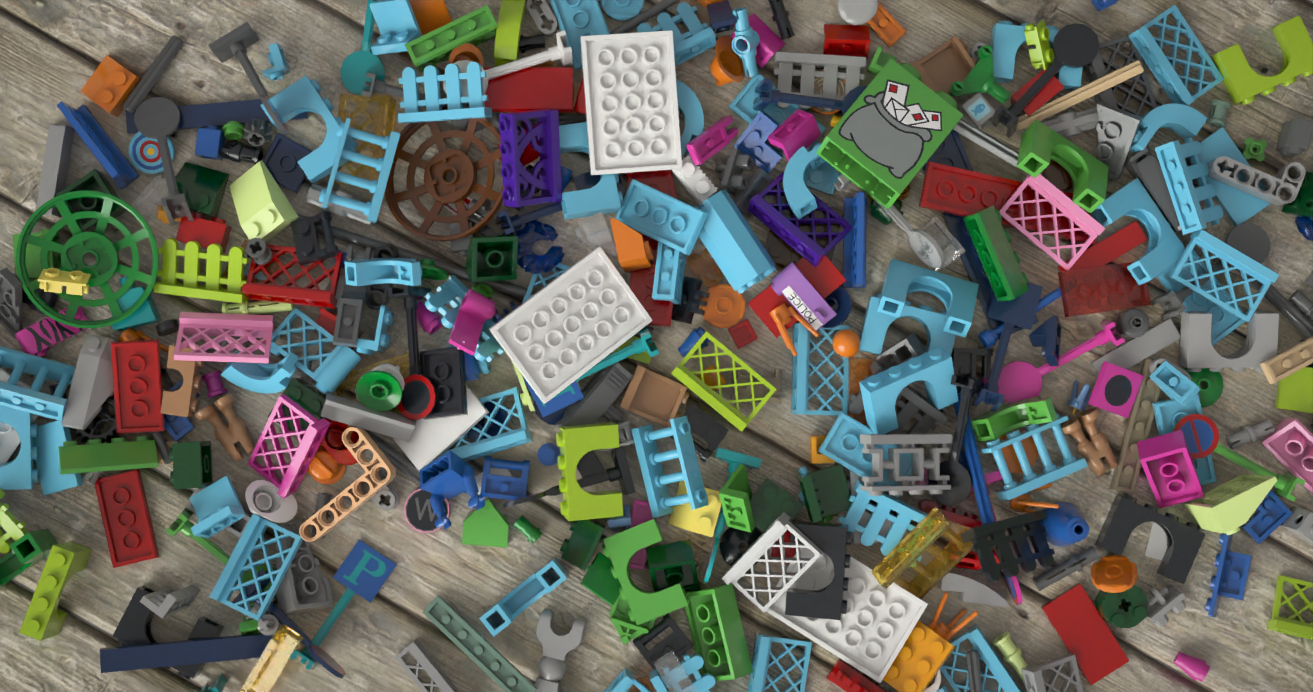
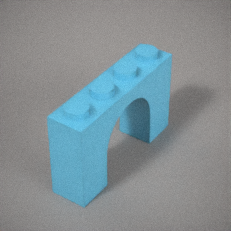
M999 21V23L992 27L990 46L993 55V76L996 77L994 81L1009 83L1013 80L1016 52L1020 45L1027 43L1024 30L1026 29L1025 25L1029 23H1023L1021 26L1012 25L1010 21ZM1047 26L1050 32V47L1053 49L1054 38L1059 30L1055 26ZM1063 66L1055 77L1063 85V90L1073 91L1081 87L1083 67L1071 68Z
M305 75L269 100L280 114L284 123L304 112L317 113L325 120L327 133L321 146L297 161L308 179L315 184L332 171L341 136H337L340 122H344L340 116L335 118L332 113L334 107L327 97L323 99L319 92L322 89L315 79L310 80ZM261 104L260 106L262 107V109L264 110L272 124L277 127V125L272 120L264 105ZM346 136L343 149L359 153L356 149L359 146L356 140ZM340 158L338 168L350 160Z
M587 122L560 125V154L583 152L589 155ZM618 173L600 175V181L592 188L563 192L561 205L564 220L618 212L621 205H623L621 191L618 192L616 184L619 182Z
M1138 178L1112 193L1091 213L1092 217L1103 227L1125 215L1136 218L1144 225L1149 238L1148 248L1141 257L1127 266L1138 285L1155 278L1177 262L1185 251L1183 243L1172 230L1171 225L1166 221Z
M891 258L885 274L877 312L899 318L905 304L906 295L916 291L927 292L939 298L945 305L946 319L943 331L966 337L973 319L979 284Z
M876 294L875 297L871 296L869 298L859 336V351L877 356L881 355L889 325L898 318L877 312L881 294ZM905 301L899 318L910 317L923 325L927 333L925 353L941 347L951 356L956 335L943 331L946 311H941V314L932 312V307L919 305V308L910 306L911 302Z
M938 347L860 381L868 427L875 434H886L897 429L896 399L904 387L915 381L924 380L927 399L938 410L958 402L956 385L951 384L952 375H954L952 357L941 347Z
M0 405V422L13 427L21 441L18 456L10 462L0 464V488L2 490L32 489L34 483H38V469H34V460L38 459L37 446L34 447L33 438H37V424H33V415L36 414Z
M555 556L485 611L479 619L494 637L547 592L550 593L564 582L570 573Z

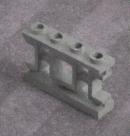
M860 434V444H864L862 453L872 454V476H862L864 485L860 486V490L869 491L871 496H882L883 491H889V495H903V491H909L911 495H922L923 490H929V494H943V490H951V485H947V480H950V476L940 475V453L950 452V448H947V443H952V434ZM874 444H897V448H888V460H883V449L874 448ZM915 444H937V447L928 448V459H924V448H915ZM899 453H912V475L899 476ZM883 469H888V481H897V485H874V482H883ZM924 469H928V480H937V484H915V481H924Z

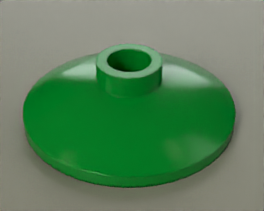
M421 259V278L432 280L448 279L449 274L443 269L434 266L433 260Z
M1187 368L1184 369L1190 375L1191 381L1200 388L1198 394L1201 407H1208L1220 398L1223 391V379L1219 372L1209 371V368H1201V372L1187 371ZM1201 381H1205V382H1206V388H1205V389H1202V388L1200 387V382H1201Z
M370 371L359 378L356 385V395L359 401L367 408L376 411H388L399 404L402 397V387L399 381L391 374L384 371Z

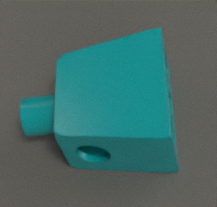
M128 276L120 278L121 287L127 281ZM134 282L129 290L117 299L121 311L124 312L140 298L146 287H136ZM151 294L144 304L132 315L118 323L112 324L113 330L124 331L128 328L161 322V317Z

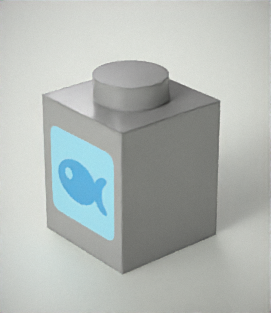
M980 92L958 109L966 121L977 128L981 127L984 129L993 122L991 117L995 111Z

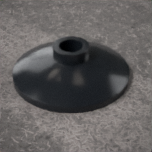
M729 527L723 533L720 540V552L723 559L732 566L745 552L739 550V544L746 543L748 549L762 534L756 528L752 532H747Z

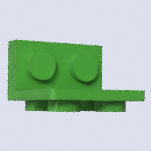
M41 229V232L31 233V235L45 239L50 229ZM59 231L52 241L60 243ZM20 234L13 235L15 274L17 276L16 249ZM27 243L25 263L29 279L39 278L42 272L40 263L41 247ZM49 250V268L59 269L62 267L60 253Z
M740 464L732 472L725 486L720 489L719 498L721 499L727 526L752 532L755 528L750 505L752 493L746 467Z

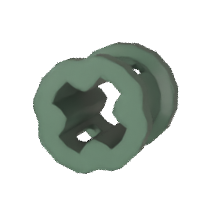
M1212 100L1210 102L1212 108L1206 124L1225 128V119L1228 109H1231V104L1225 101Z

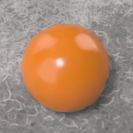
M845 329L835 334L832 340L833 349L839 356L848 358L857 354L860 347V339L856 332Z

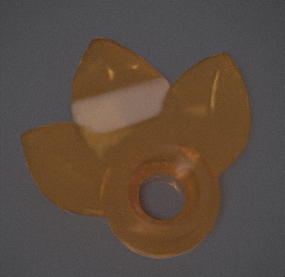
M707 248L702 252V256L692 253L688 256V265L691 272L699 276L704 286L712 288L721 282L724 274ZM707 273H713L715 277L709 278Z

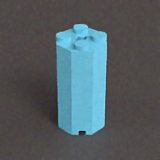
M726 189L709 197L699 207H695L708 213L699 238L734 291H737L739 295L777 270L775 268L776 264Z

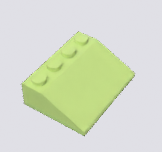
M1243 473L1205 492V497L1187 501L1184 505L1193 523L1199 526L1200 529L1231 535L1240 530L1239 526L1249 520L1277 482L1275 476Z

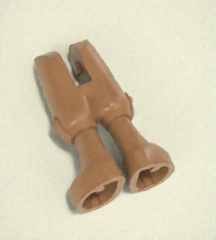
M229 393L214 402L226 417L228 427L221 420L213 404L203 408L194 415L197 420H207L216 429L214 431L215 439L220 441L225 450L237 463L244 457L236 442L240 441L242 447L249 455L253 453L255 445L245 427L246 422L242 418L236 417L233 410L235 399L232 393Z
M1097 407L1081 412L1077 415V418L1069 419L1061 425V429L1064 434H1070L1077 441L1078 454L1085 458L1089 467L1099 477L1106 473L1100 458H1102L1104 464L1110 470L1118 466L1107 441V436L1097 430L1095 420L1100 416V411ZM1081 424L1084 426L1087 433L1089 434L1090 441L1086 439V437L1084 436L1081 430Z

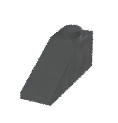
M913 332L852 373L860 382L864 380L866 375L872 376L873 372L870 366L875 360L889 369L911 358L922 355L926 350Z

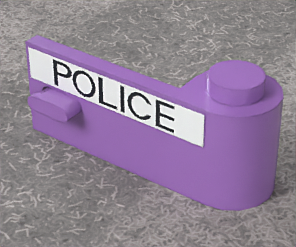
M793 262L771 279L773 282L771 287L777 295L783 294L816 331L837 315Z

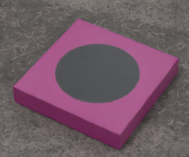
M1104 361L1088 404L1128 418L1144 376Z

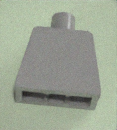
M1292 506L1290 511L1293 514L1281 526L1313 547V513ZM1301 517V522L1296 524L1297 520Z

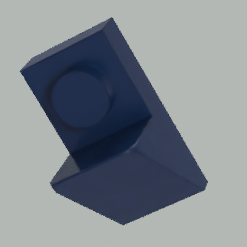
M725 0L708 4L709 27L712 28L713 32L717 34L733 30L736 22L729 1Z
M1058 315L1050 317L1029 335L1033 347H1042V356L1047 359L1049 366H1059L1062 326Z

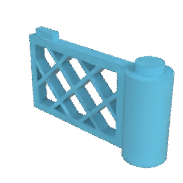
M296 307L273 332L270 352L277 357L279 354L285 357L290 352L293 353V348L303 347L304 357L298 358L294 365L317 382L315 387L324 394L327 392L332 394L362 359L351 348L337 345L331 353L324 354L323 344L333 342L334 336ZM297 316L302 318L303 327L292 329L293 320ZM317 330L319 339L308 341L307 331ZM303 332V342L292 344V334ZM281 335H287V345L278 346L274 342ZM319 345V355L308 356V346ZM320 359V366L314 373L311 372L308 361Z

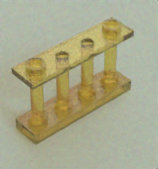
M935 507L871 572L885 589L892 583H895L919 599H922L971 551L972 541L963 543L960 534L967 530L964 528L959 534H956L949 529L951 523ZM941 535L951 541L942 551L932 544ZM925 550L935 557L926 566L916 560ZM908 567L918 572L910 582L900 576Z

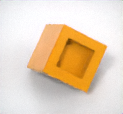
M810 436V463H835L834 460L818 451L826 436Z

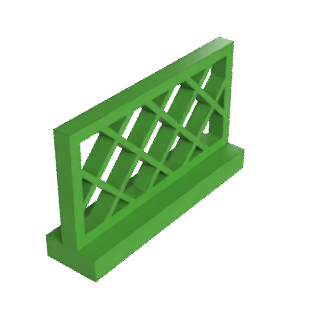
M485 5L404 45L415 67L422 73L428 65L436 66L449 60L452 50L460 45L468 43L478 46L496 37L498 25L488 5Z

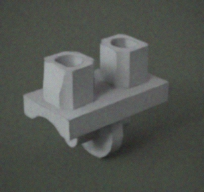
M1173 585L1167 588L1163 587L1159 591L1153 587L1149 590L1152 597L1147 600V618L1160 627L1168 623L1169 618L1166 616L1168 611L1172 610L1175 613H1180L1186 608L1183 601L1186 598L1185 595Z

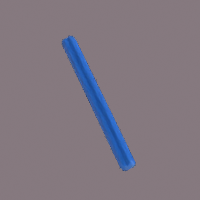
M957 394L958 402L954 403L957 417L961 402L960 394ZM968 415L963 446L973 480L982 525L995 522L970 415Z

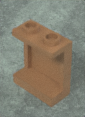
M955 35L948 42L910 65L920 73L921 82L934 92L943 91L950 95V85L956 81L963 82L978 62L967 53L965 42L962 39H958Z
M637 365L634 377L630 381L620 407L665 427H671L670 419L680 417L681 413L677 412L680 404L685 405L690 393L686 391L687 386Z

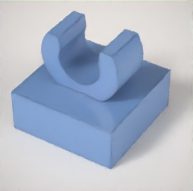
M629 505L623 506V516L607 517L608 526L612 528L614 533H617L616 527L625 526V530L629 529V525H631Z

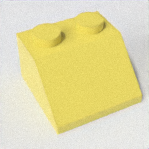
M685 481L679 482L676 496L688 494ZM704 487L709 505L692 510L690 503L673 506V513L670 514L668 524L713 537L722 504L719 498L720 491Z

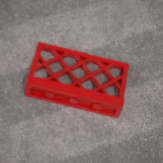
M266 244L273 253L271 261L257 267V263L253 258L251 259L246 284L243 283L241 291L248 299L336 309L337 299L335 296L344 256L342 252L332 257L336 258L335 266L328 271L322 265V262L327 260L324 259L312 263L307 268L302 265L303 271L293 278L287 270L296 263L299 264L298 258L295 255L297 254L295 247ZM285 253H291L294 259L283 266L278 258ZM274 261H277L281 268L270 276L265 268ZM320 265L325 273L313 280L309 272ZM263 270L268 278L261 283H255V275ZM285 272L290 280L283 285H277L274 279ZM307 275L311 283L304 288L298 287L295 282ZM327 277L332 281L330 291L321 290L317 284Z

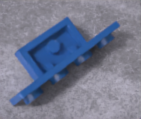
M1220 534L1219 544L1222 545L1221 553H1217L1214 565L1218 568L1216 576L1213 575L1211 578L1210 589H1213L1212 598H1208L1206 603V611L1209 612L1208 617L1216 618L1220 596L1244 601L1253 556L1230 551L1233 534Z

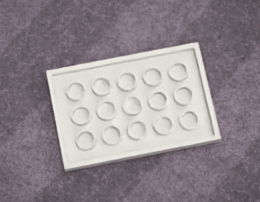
M673 31L581 36L591 175L682 169Z
M599 246L493 325L489 330L540 400L546 404L653 320Z
M800 548L801 558H811L814 555L810 549ZM823 552L789 588L820 590L828 586L834 578V565L830 557ZM851 557L850 568H845V577H849L848 591H844L843 600H847V613L842 614L841 620L785 615L787 590L766 610V612L881 683L928 604ZM790 563L787 567V573H797V563ZM781 577L776 587L784 586L783 577Z

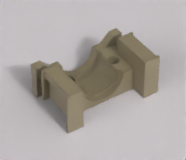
M775 369L774 378L763 377L777 389L766 403L781 404V399H777V392H783L781 391L782 371L785 370ZM732 370V382H731V384H734L733 370ZM736 370L737 384L750 382V376L741 375V370ZM753 376V382H759V380ZM764 384L753 385L755 398L765 397L769 392ZM746 385L744 389L741 386H737L739 400L752 398L751 385ZM731 395L730 399L736 400V395Z

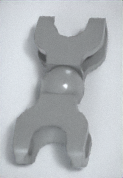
M547 608L542 611L536 634L543 645V657L538 663L540 676L536 678L535 686L538 689L535 692H562L561 679L566 673L565 660L568 658L569 651L575 649L583 642L587 624L585 618L579 617L574 621L568 634H561L554 627V612Z

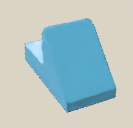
M1166 360L1149 376L1170 399H1176L1183 406L1200 391V388Z

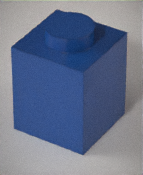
M206 125V128H198L195 147L196 156L223 161L219 152L224 148L225 136L224 132L219 130L220 127Z

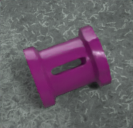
M221 371L201 376L202 380L206 382L208 398L228 393L227 389L223 387L220 376Z

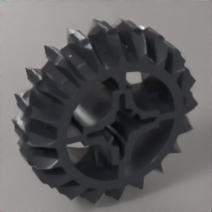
M114 395L109 396L105 400L99 414L108 418L100 419L95 416L90 423L91 430L86 427L85 430L78 429L74 435L76 437L82 435L81 441L83 443L87 442V440L101 439L102 443L105 439L107 443H111V438H121L120 433H117L116 412L115 415L109 411V403H107L109 401L115 410ZM107 422L114 423L107 432L100 434L101 429L104 428Z

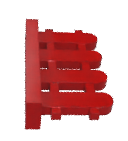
M841 659L837 660L826 677L846 692H887Z

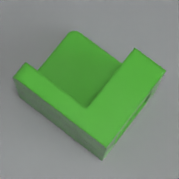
M878 46L867 72L877 75L891 58L896 62L897 57L882 52L883 47Z

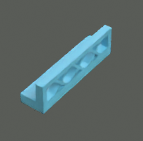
M659 241L652 298L654 300L671 301L673 304L681 305L686 254Z

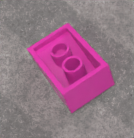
M1182 430L1137 442L1139 458L1159 509L1205 497Z

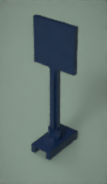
M587 172L572 179L577 190H584L594 187L600 181V175H591V172ZM618 173L619 182L616 183L618 192L621 191L624 199L626 191ZM556 202L518 216L517 214L509 217L507 210L497 214L495 222L496 225L501 224L502 230L505 229L503 235H513L514 230L521 228L523 224L563 211L561 202ZM602 215L589 216L587 218L591 220Z
M1029 283L1027 285L1029 289L1027 292L1009 301L998 302L993 291L987 318L1003 322V328L988 383H985L984 389L982 388L974 396L972 406L976 407L982 401L987 405L991 404L989 411L994 412L1003 404L1005 395L997 393L999 389L997 384L1013 326L1028 330L1032 329L1042 286Z

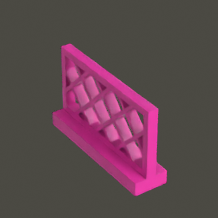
M285 394L280 395L247 464L278 487L279 491L277 494L285 499L298 490L330 422L324 418L321 420L316 419ZM283 404L289 407L290 416H284ZM299 418H303L310 423L307 429L302 430ZM293 419L296 431L289 432L286 420ZM280 421L283 433H276L275 422ZM291 435L298 436L299 446L294 447ZM284 436L288 448L281 449L278 437ZM266 439H272L275 450H268ZM283 452H289L292 460L291 463H285ZM270 454L277 455L279 465L272 464ZM258 456H264L265 467L256 461ZM274 469H281L282 481L276 477Z

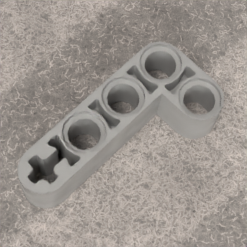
M1225 156L1218 157L1208 163V175L1212 179L1277 206L1285 205L1295 200L1306 174L1304 166L1298 162L1282 166L1278 170L1276 177ZM1289 168L1295 173L1294 179L1288 175ZM1238 172L1244 174V182L1239 181L1237 177ZM1260 180L1265 183L1264 191L1258 186ZM1281 189L1286 192L1285 200L1280 197L1279 192Z

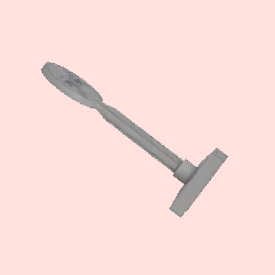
M842 174L838 177L839 181L834 184V187L841 192L853 182ZM877 202L893 221L908 234L909 243L913 251L925 264L933 268H938L944 264L945 259L940 246L928 233L921 229H913L908 220L893 204L887 210Z

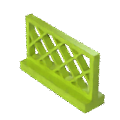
M707 331L671 372L672 375L741 432L777 390ZM706 338L714 343L715 353L702 354L701 344ZM717 346L724 352L718 353ZM699 348V355H693ZM718 355H729L732 358L733 368L719 369ZM716 356L717 369L703 371L702 357ZM699 357L701 371L691 372L684 366L690 358ZM735 361L742 367L735 368ZM746 369L750 373V382L737 384L736 370ZM733 370L734 384L721 385L720 371ZM717 372L718 385L708 386L704 382V373ZM701 373V379H699L695 374ZM753 376L757 378L759 382H753ZM764 384L770 391L765 397L755 398L753 385ZM751 385L752 398L739 400L737 386ZM735 386L736 400L726 401L722 398V387ZM712 388H719V394ZM757 400H762V401L757 405V407H755V401H757ZM752 401L753 411L748 418L740 412L739 402ZM730 403H736L737 409Z
M1281 575L1277 576L1272 617L1268 621L1267 630L1313 640V621L1305 623L1299 615L1307 608L1313 615V601L1309 602L1303 593L1307 588H1313L1312 582ZM1284 582L1291 583L1296 590L1289 597L1283 592ZM1297 595L1305 603V606L1298 611L1290 602ZM1285 603L1293 613L1288 618L1279 617L1280 607Z

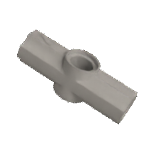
M1097 107L1078 113L1075 111L1056 117V119L1042 123L1067 139L1079 135L1083 131L1097 128Z
M312 184L308 191L306 202L322 207V203L318 202L322 188H327L318 184ZM331 190L332 194L357 200L354 196L347 193ZM328 202L326 209L331 213L344 218L349 217L364 224H372V222L366 221L367 215H364V212Z

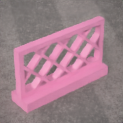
M1028 174L999 210L1002 218L1066 271L1073 266L1093 240L1105 229L1041 174L1036 178ZM1027 185L1034 190L1035 200L1023 201L1022 191ZM1019 196V201L1014 202V200ZM1048 201L1052 205V214L1040 216L1039 202ZM1035 202L1036 216L1024 217L1023 204ZM1019 204L1020 218H1011L1005 211L1010 205ZM1056 209L1060 211L1061 214H1056ZM1057 216H1066L1069 219L1070 229L1058 230ZM1053 217L1054 230L1042 232L1041 218ZM1037 218L1038 232L1029 233L1025 229V219ZM1015 220H1021V225L1018 224ZM1082 230L1089 237L1083 244H1075L1074 231ZM1070 231L1071 245L1059 246L1058 232ZM1054 233L1055 247H1046L1042 241V234ZM1060 248H1072V258L1068 263H1065L1060 258ZM1050 249H1055L1056 254L1053 253Z
M180 312V325L174 350V360L269 363L274 332L273 315ZM185 335H194V336H192L191 338H187ZM209 336H217V337L214 338V339H211ZM232 337H241V338L235 340V339H233ZM200 339L207 342L200 347L195 344ZM224 340L230 343L225 347H221L218 344ZM248 340L251 343H253V345H251L248 348H245L243 345H241L247 342ZM188 346L193 349L191 352H181L182 349ZM211 347L217 350L214 353L205 352L207 349ZM234 348H237L239 351H241L237 354L229 353V351H231ZM260 349L264 352V355H254L252 352Z

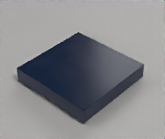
M278 133L262 161L276 183L298 194L307 176L297 161L313 151Z

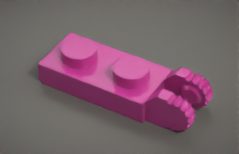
M731 115L721 118L686 144L694 165L704 163L729 144L730 140L739 133L737 128H730L725 131V127L733 122Z

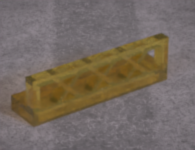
M284 624L269 641L240 692H270L289 662L291 654L298 647L303 637Z

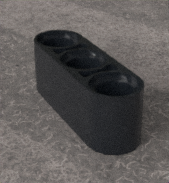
M386 243L379 246L373 255V259L383 258L382 250L386 249L390 252L391 258H398V249L395 245ZM393 283L368 285L366 293L367 306L372 310H379L381 305L386 306L391 298L388 297V288L393 287ZM374 293L382 296V304L374 301Z

